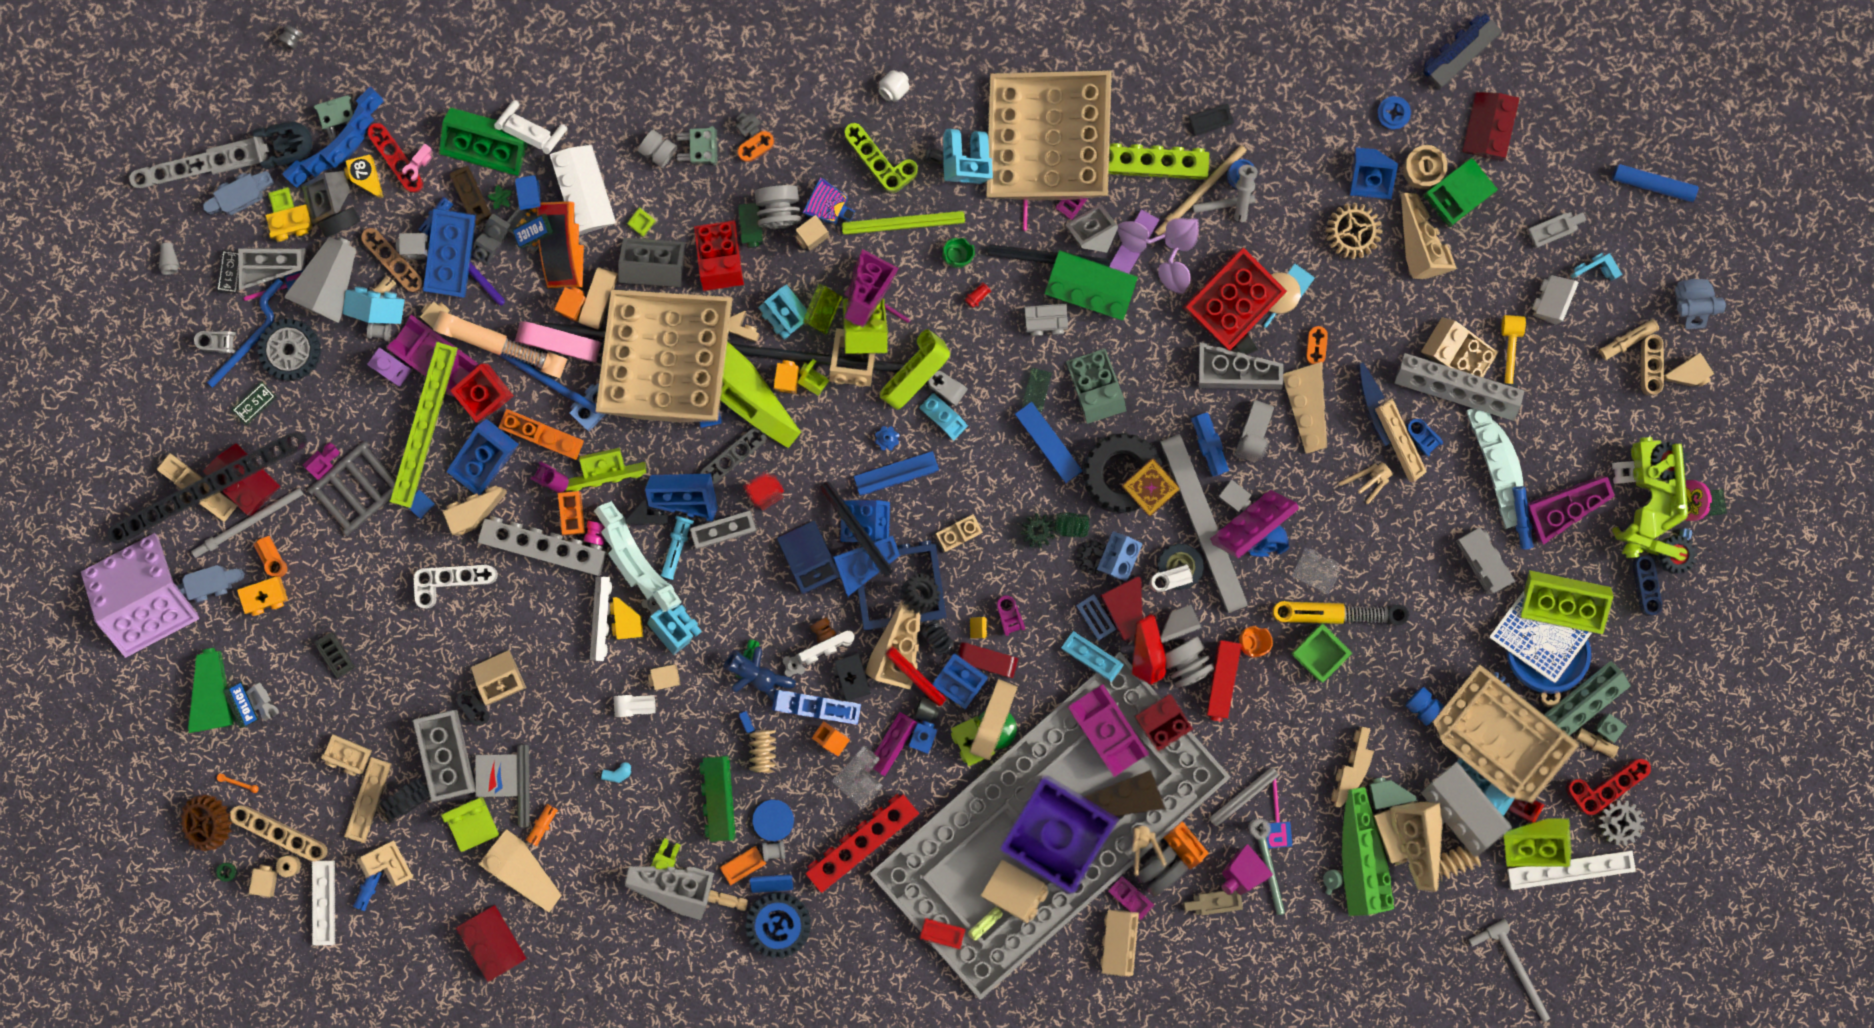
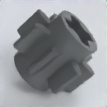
M742 112L736 117L738 123L735 126L743 136L746 137L750 134L753 137L760 131L757 126L761 123L752 112H749L747 115Z

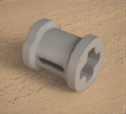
M368 323V339L375 337L389 341L391 323Z
M784 841L768 845L762 843L764 861L772 858L786 859Z

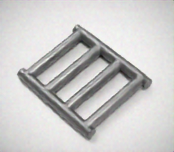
M366 441L359 444L307 490L308 493L315 495L344 528L342 531L346 536L356 530L391 499L396 482L368 449L369 445ZM360 454L367 459L391 487L382 496L352 462ZM345 467L375 500L367 509L362 506L336 476ZM329 481L359 514L351 523L321 490Z

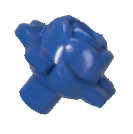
M883 426L880 431L875 433L877 437L875 443L881 447V450H886L887 448L891 451L894 446L899 444L897 439L899 438V433L895 432L892 426L888 427V430L886 426Z

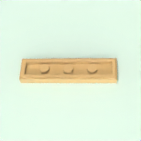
M1388 399L1375 408L1409 482H1413L1427 471L1393 399Z
M371 757L344 837L362 843L366 842L391 763Z

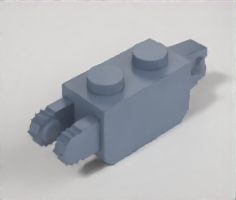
M268 171L256 175L243 173L235 178L236 181L218 186V190L213 192L215 197L204 203L203 210L210 215L221 211L233 215L262 200V191L271 186L274 181Z
M215 565L185 575L182 580L183 583L176 587L186 599L195 600L196 603L208 600L207 596L215 594L216 597L227 594V590L232 588L231 584L243 580L245 573L242 569L236 568L227 571L225 567Z

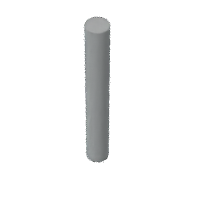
M1250 195L1249 204L1255 203L1254 195ZM1238 197L1193 205V211L1197 213L1236 206Z

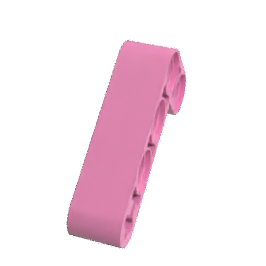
M525 321L520 322L515 342L519 344L523 343L527 346L542 348L594 363L597 361L601 342Z

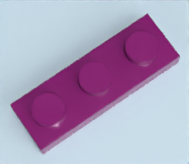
M899 712L869 761L868 766L886 776L917 722Z

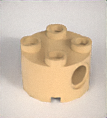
M1422 145L1415 148L1406 157L1403 164V174L1410 186L1417 189L1427 190L1436 186L1447 172L1445 155L1432 145Z

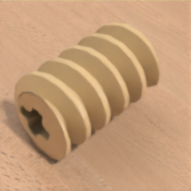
M755 730V732L749 734L750 737L755 738L754 741L749 742V745L755 747V749L749 751L750 754L755 755L754 758L749 759L750 762L755 763V766L749 767V770L754 772H776L770 770L771 767L776 766V763L770 761V759L776 757L775 754L770 753V751L776 749V746L770 744L776 741V738L770 736L776 730Z
M1460 846L1457 847V853L1451 849L1449 856L1445 852L1442 853L1439 862L1440 881L1442 882V875L1450 879V872L1458 876V869L1466 873L1465 866L1473 870V863L1481 867L1479 857L1475 858L1466 846L1464 849Z

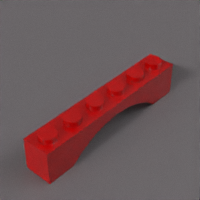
M765 473L745 486L756 505H759L762 511L784 498L781 494L784 490L774 475L769 477Z

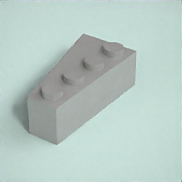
M1200 342L1199 388L1282 389L1283 364L1251 357L1239 352L1228 351L1220 347L1209 346Z

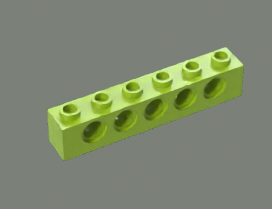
M1111 143L1109 146L1111 160L1109 161L1108 174L1207 180L1210 152H1205L1203 148H1193L1192 151H1184L1183 147H1172V150H1164L1163 146H1151V149L1143 148V145L1132 144L1129 148L1122 147V144ZM1124 154L1129 155L1131 162L1123 164L1120 161V156ZM1142 156H1149L1152 163L1144 165L1140 159ZM1163 157L1171 158L1172 165L1164 166L1161 159ZM1190 158L1193 161V166L1190 168L1184 167L1182 160Z

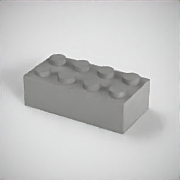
M453 710L413 720L432 802L475 792V784L458 711Z

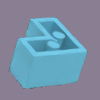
M355 287V290H346L342 314L368 323L401 324L405 299L396 297L397 293L384 292V295H380V292H367V288Z

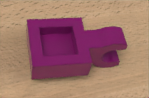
M329 442L325 445L322 454L317 450L303 466L319 480L333 466L330 461L337 457L340 451Z

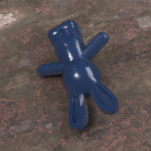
M757 646L754 649L752 661L744 657L737 650H732L723 667L725 670L741 677L739 681L732 685L731 689L733 692H738L751 682L756 689L765 692L774 702L776 689L773 686L775 684L788 689L795 687L796 681L793 678L776 675L772 670L760 667L761 647Z

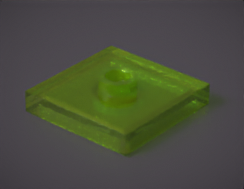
M819 284L803 322L826 335L842 296L828 287Z

